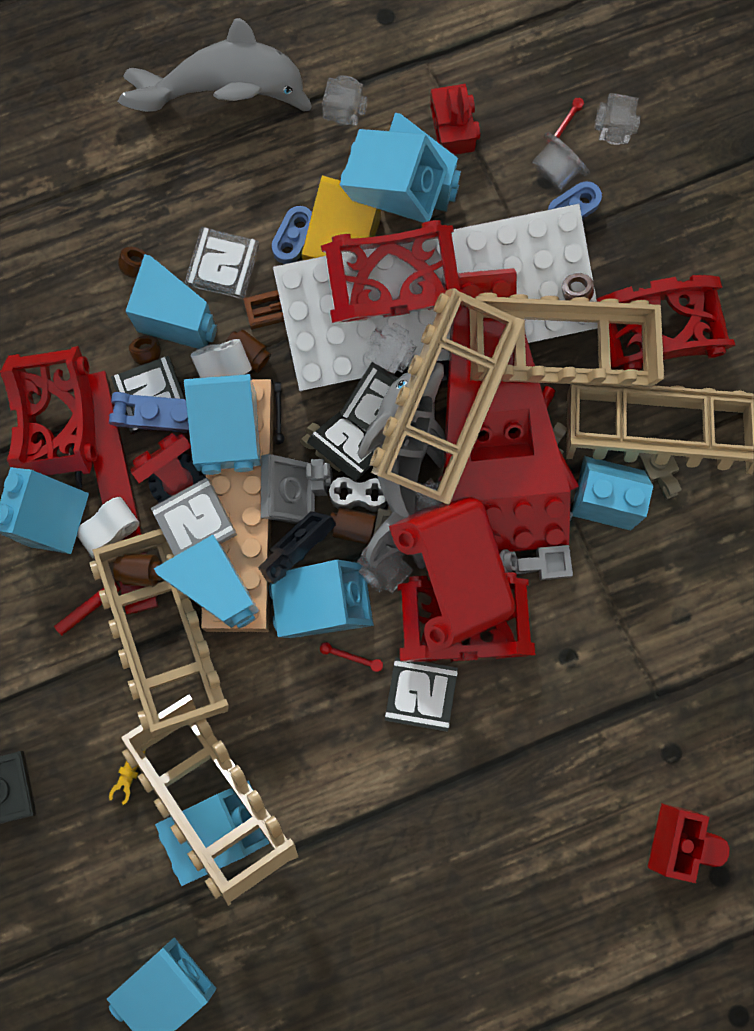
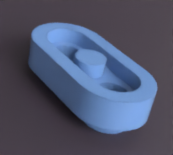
M581 182L554 199L550 203L548 210L579 204L581 216L584 219L598 208L602 199L601 190L592 182ZM587 198L590 202L583 203L580 199Z
M296 206L291 208L285 215L272 241L273 255L280 263H294L302 255L312 211L307 207ZM298 222H304L306 224L302 228H297L295 226ZM285 247L293 249L290 253H284L282 250Z

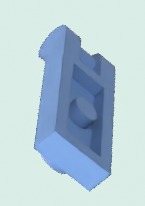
M123 392L112 393L111 403L114 404L113 413L109 415L110 425L189 433L186 399L130 395ZM126 406L135 407L134 416L125 415Z

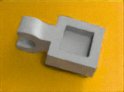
M311 459V464H306V478L311 480V490L315 496H328V487L333 482L332 468H330L329 463H325L324 459Z
M569 545L537 548V557L517 559L518 567L515 570L517 574L539 571L540 580L571 578L573 576Z

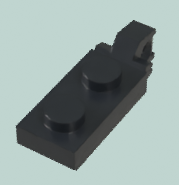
M310 511L270 548L271 555L258 567L265 580L275 584L285 577L286 571L303 560L306 553L318 542L324 540L327 534L336 526L333 517Z

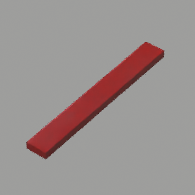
M101 371L88 374L94 408L95 447L97 450V460L93 464L102 505L112 498L121 497L139 521L138 528L122 539L125 540L141 535L142 529L118 426L109 424V415L113 413L114 404L111 403L112 395L107 373ZM119 582L122 595L148 587L123 585L122 582ZM154 596L126 605V614L129 615L159 607L157 597Z

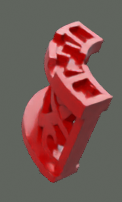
M433 220L422 223V228L390 235L351 238V234H340L331 237L332 242L321 245L322 252L326 253L335 308L330 310L332 323L362 321L383 315V318L399 316L421 309L433 310L441 293L445 294L446 290L455 288L465 294L464 290H460L452 240L453 225H441L440 220ZM438 238L441 261L429 266L425 261L432 257L435 248L430 252H425L422 249V244L427 240ZM414 242L411 251L400 246V244ZM377 248L368 258L363 251ZM343 252H350L356 256L357 261L355 263L346 262L350 270L358 272L356 277L345 275L342 259ZM387 254L403 260L417 271L404 281L400 289L399 299L392 300L389 290L382 283L368 279L375 266ZM443 267L446 290L434 272ZM422 277L425 281L417 283V285L421 286L422 292L420 294H413L409 289L410 284ZM346 282L353 284L350 303ZM364 286L377 289L380 292V298L376 301L369 299L368 294L372 290H363Z
M692 275L685 282L677 281L676 277L650 281L651 288H639L638 291L634 292L631 286L596 299L597 302L604 299H618L619 303L646 300L652 305H660L661 300H666L675 312L690 317L684 329L674 339L662 335L663 360L693 355H707L708 358H716L725 355L726 349L736 346L734 339H729L717 292V290L722 289L721 280L718 276ZM679 298H686L688 304L685 307L679 303ZM609 323L611 369H634L640 371L643 366L642 325L624 324L626 327L618 332L616 323ZM703 331L709 333L711 339L705 338ZM633 332L635 335L628 342L627 348L632 344H637L640 347V351L630 356H624L620 338ZM692 336L694 341L687 342L688 339Z
M79 346L68 350L23 357L20 354L7 357L0 374L7 391L10 411H17L18 427H12L11 446L7 457L10 467L30 469L43 475L75 471L90 474L92 463L97 460L94 408L88 378L90 366L86 356H82ZM66 363L70 378L64 381L63 371L57 369L54 373L53 381H51L50 365ZM40 367L41 376L28 373L25 369ZM34 393L41 397L37 404H34L32 395ZM51 393L61 399L73 413L65 428L56 437L47 427L36 423V416L44 412L48 407ZM42 433L44 435L46 445L45 441L42 439H40V441L37 443L38 434ZM72 445H74L73 452L75 455H70L69 453ZM59 449L62 453L69 456L57 457V450Z
M506 573L515 601V612L506 621L515 618L517 641L509 625L504 621L494 626V630L487 632L492 635L490 642L483 641L479 633L470 637L469 645H462V642H459L447 649L429 652L424 630L420 641L419 623L425 625L431 618L442 615L431 581H428L427 576L409 577L408 583L397 584L398 591L402 593L404 648H400V661L435 662L436 660L451 659L452 662L475 661L478 658L489 657L504 659L535 656V643L531 642L527 598L528 579L517 578V573ZM419 593L430 597V605L420 604L426 613L431 614L429 618L419 616Z

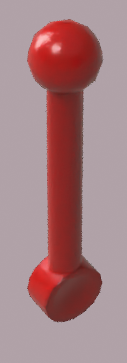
M575 98L573 100L572 109L554 136L548 138L547 143L550 147L553 148L559 144V137L575 113L582 110L584 106L582 98Z
M328 642L320 645L319 649L322 654L327 655L331 653L371 667L374 672H379L383 668V663L379 659L371 661L333 648Z

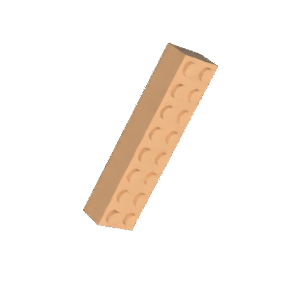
M252 379L257 399L260 460L262 455H273L274 389L271 379ZM255 466L249 472H235L234 468L221 469V473L206 475V478L211 481L237 533L236 536L223 542L221 545L259 612L254 614L256 619L253 622L238 629L237 625L232 628L202 607L201 628L206 632H269L270 582L265 580L258 568L271 555L269 551L271 548V520L261 518V466Z

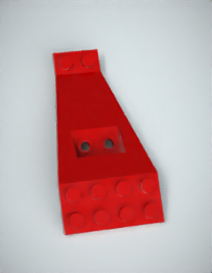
M514 268L458 273L460 290H464L466 295L473 298L482 293H495L497 297L506 298L517 294V272ZM460 304L451 325L450 340L470 349V309ZM483 318L484 355L490 358L493 357L506 324L492 318ZM525 334L526 366L533 367L535 365ZM514 350L507 365L514 366ZM450 352L445 440L456 445L482 381L470 380L471 361ZM500 381L480 431L485 430L487 433L484 436H477L451 501L464 497H474L482 502L499 553L503 549L514 552L534 550L541 547L569 545L571 491L540 383ZM511 428H518L515 433H508ZM445 451L443 475L452 454Z

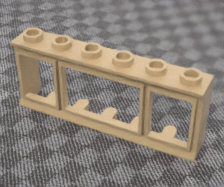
M455 288L446 290L445 294L441 293L435 303L433 311L437 313L433 324H428L422 334L421 342L424 343L419 356L415 355L408 369V373L412 374L407 387L403 385L397 395L395 404L399 406L394 417L390 416L383 430V435L386 436L381 448H376L370 465L373 466L371 473L448 505L526 321L466 295ZM460 304L506 324L492 358L446 338ZM441 349L487 368L456 445L410 426ZM406 435L452 454L437 491L391 472Z
M482 293L475 297L477 300L523 320L597 323L599 368L526 366L524 323L514 347V366L507 365L501 379L503 382L652 387L664 379L661 305H652L646 300L619 303L618 299H604L600 302H590L586 297H576L570 301L559 300L557 296L528 299V296L524 294H515L506 298L497 297L495 293ZM470 309V349L484 355L483 318L490 317ZM609 323L642 325L644 371L634 369L611 370ZM471 362L470 380L482 381L487 368Z
M570 385L567 394L568 430L566 459H573L576 448L593 449V459L596 460L604 459L608 450L624 451L625 462H635L639 453L655 454V463L657 465L667 464L671 455L686 456V466L691 468L699 466L703 458L717 459V468L719 470L729 469L734 461H746V474H753L754 472L753 393H746L740 390L733 392L716 391L712 388L691 389L679 385L671 387L655 385L652 387ZM580 400L616 402V435L579 432ZM627 403L702 409L703 442L627 436ZM714 411L743 413L745 446L715 443Z
M161 529L93 549L95 560L89 562L94 579H102L104 590L99 591L104 610L111 608L114 619L108 621L113 638H121L124 649L118 650L123 669L130 668L134 678L127 681L133 700L140 698L144 709L137 712L143 731L150 729L153 738L214 715L228 712L227 699H224L217 671L214 670L206 640L203 638L196 611L193 609L190 598L166 581L157 583L154 587L148 586L120 596L118 595L109 567V563L115 562L118 556H123L126 553L140 554L157 548L163 563L174 557ZM172 591L196 662L146 679L123 606ZM200 673L210 705L160 722L150 689Z
M187 695L160 712L158 717L161 722L196 710V707L190 695ZM206 719L188 725L204 748L160 777L143 751L177 729L153 738L150 729L143 731L142 725L121 737L127 748L122 751V754L132 769L138 766L142 774L137 777L146 792L149 793L154 790L158 799L153 802L162 817L166 818L170 815L175 824L170 828L180 844L187 842L192 849L187 855L196 870L200 871L204 868L210 878L205 880V883L215 899L222 896L229 906L231 901L281 866L298 858L291 838L287 840L284 836L279 822L274 816H270L265 809L260 795L256 790L253 791L243 771L232 762L226 747L221 740L218 741L213 735ZM209 759H212L251 815V818L206 848L166 787ZM260 828L274 850L227 881L215 863L214 858Z

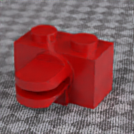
M466 84L431 89L430 109L437 142L453 155L474 152L476 140L480 139V127L478 121H473L472 113H475L473 95H468Z
M661 803L647 868L665 877L696 883L699 865L723 866L728 860L730 848L725 839L706 832L709 816Z

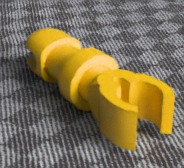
M127 761L124 767L120 766L118 773L121 775L117 784L110 791V800L113 799V793L118 789L120 790L121 786L124 785L123 791L126 793V797L122 804L127 803L133 778L137 779L139 774L136 772L138 766L132 769Z

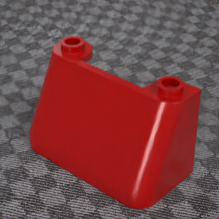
M464 497L450 501L449 505L441 503L426 507L389 526L393 541L402 553L407 555L422 553L442 614L431 618L425 624L424 636L429 652L447 649L506 621L512 616L515 610V601L485 507L477 498Z

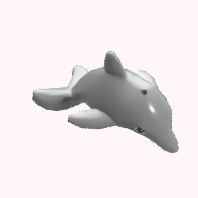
M240 18L234 19L227 39L198 50L181 62L164 78L142 69H127L124 79L134 85L136 90L122 93L117 101L131 109L145 112L157 111L162 109L168 101L176 97L194 92L215 91L213 96L225 101L249 99L260 94L284 101L304 112L309 111L312 107L309 98L303 91L302 78L297 66L287 55L279 50L256 42L251 27Z
M436 363L410 426L445 440L444 431L435 420V397L444 376L443 364ZM404 373L392 383L384 396L376 420L367 428L357 452L361 460L372 451L374 453L377 447H382L386 438L383 435L385 424L390 416H395L399 406L395 404L397 395L403 385L407 387L412 374ZM406 435L391 472L417 483L425 454L427 453L439 468H442L444 466V451ZM380 476L377 477L392 514L379 527L368 544L366 558L371 567L377 566L390 554L399 551L393 541L389 526L415 513L416 491ZM422 553L412 555L418 568L423 569L426 565Z

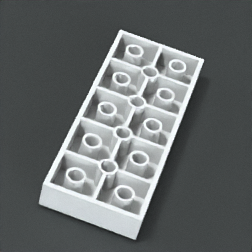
M579 204L454 229L452 233L458 273L514 268L517 272V294L527 295L528 299L557 296L559 300H565L562 293V283L565 278L575 273L586 274L593 280ZM438 238L427 240L422 244V249L425 252H430L435 248L432 257L425 261L429 266L441 261ZM414 242L400 244V246L411 251ZM377 248L363 251L368 258ZM343 252L342 259L345 275L356 277L358 272L350 270L346 262L355 263L357 261L356 256L350 252ZM387 254L375 266L368 279L382 283L389 290L392 300L399 299L400 289L404 281L417 271L403 260ZM326 256L273 267L299 391L362 378L371 362L388 372L406 369V367L410 366L414 356L420 355L424 343L421 342L422 334L428 324H433L437 314L433 310L421 309L399 316L383 318V315L362 321L332 323L330 310L335 308ZM443 267L434 272L446 290ZM422 277L410 284L409 289L413 294H420L422 292L421 286L417 285L418 282L425 281ZM346 282L350 303L353 284ZM573 282L570 285V289L573 292H581L586 289L581 282ZM364 286L363 290H372L368 294L369 299L376 301L380 298V292L377 289ZM595 289L590 302H597ZM524 319L526 320L525 334L528 343L597 329V323ZM451 327L446 337L449 340L451 336ZM441 349L437 361L449 360L450 352Z

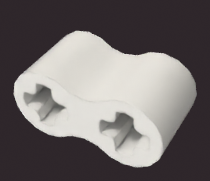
M234 339L217 345H208L191 354L200 378L244 375L252 369L240 339Z
M341 477L334 480L330 485L331 502L337 509L339 507L351 509L360 506L369 511L376 512L378 508L384 509L388 504L377 478L359 483L354 482L350 478ZM342 488H346L348 491L346 500H340L339 493H341ZM373 489L378 490L380 495L378 496V501H371L370 495Z
M115 497L103 504L93 517L79 526L77 537L90 556L95 559L93 549L121 541L138 528L139 521L123 498Z

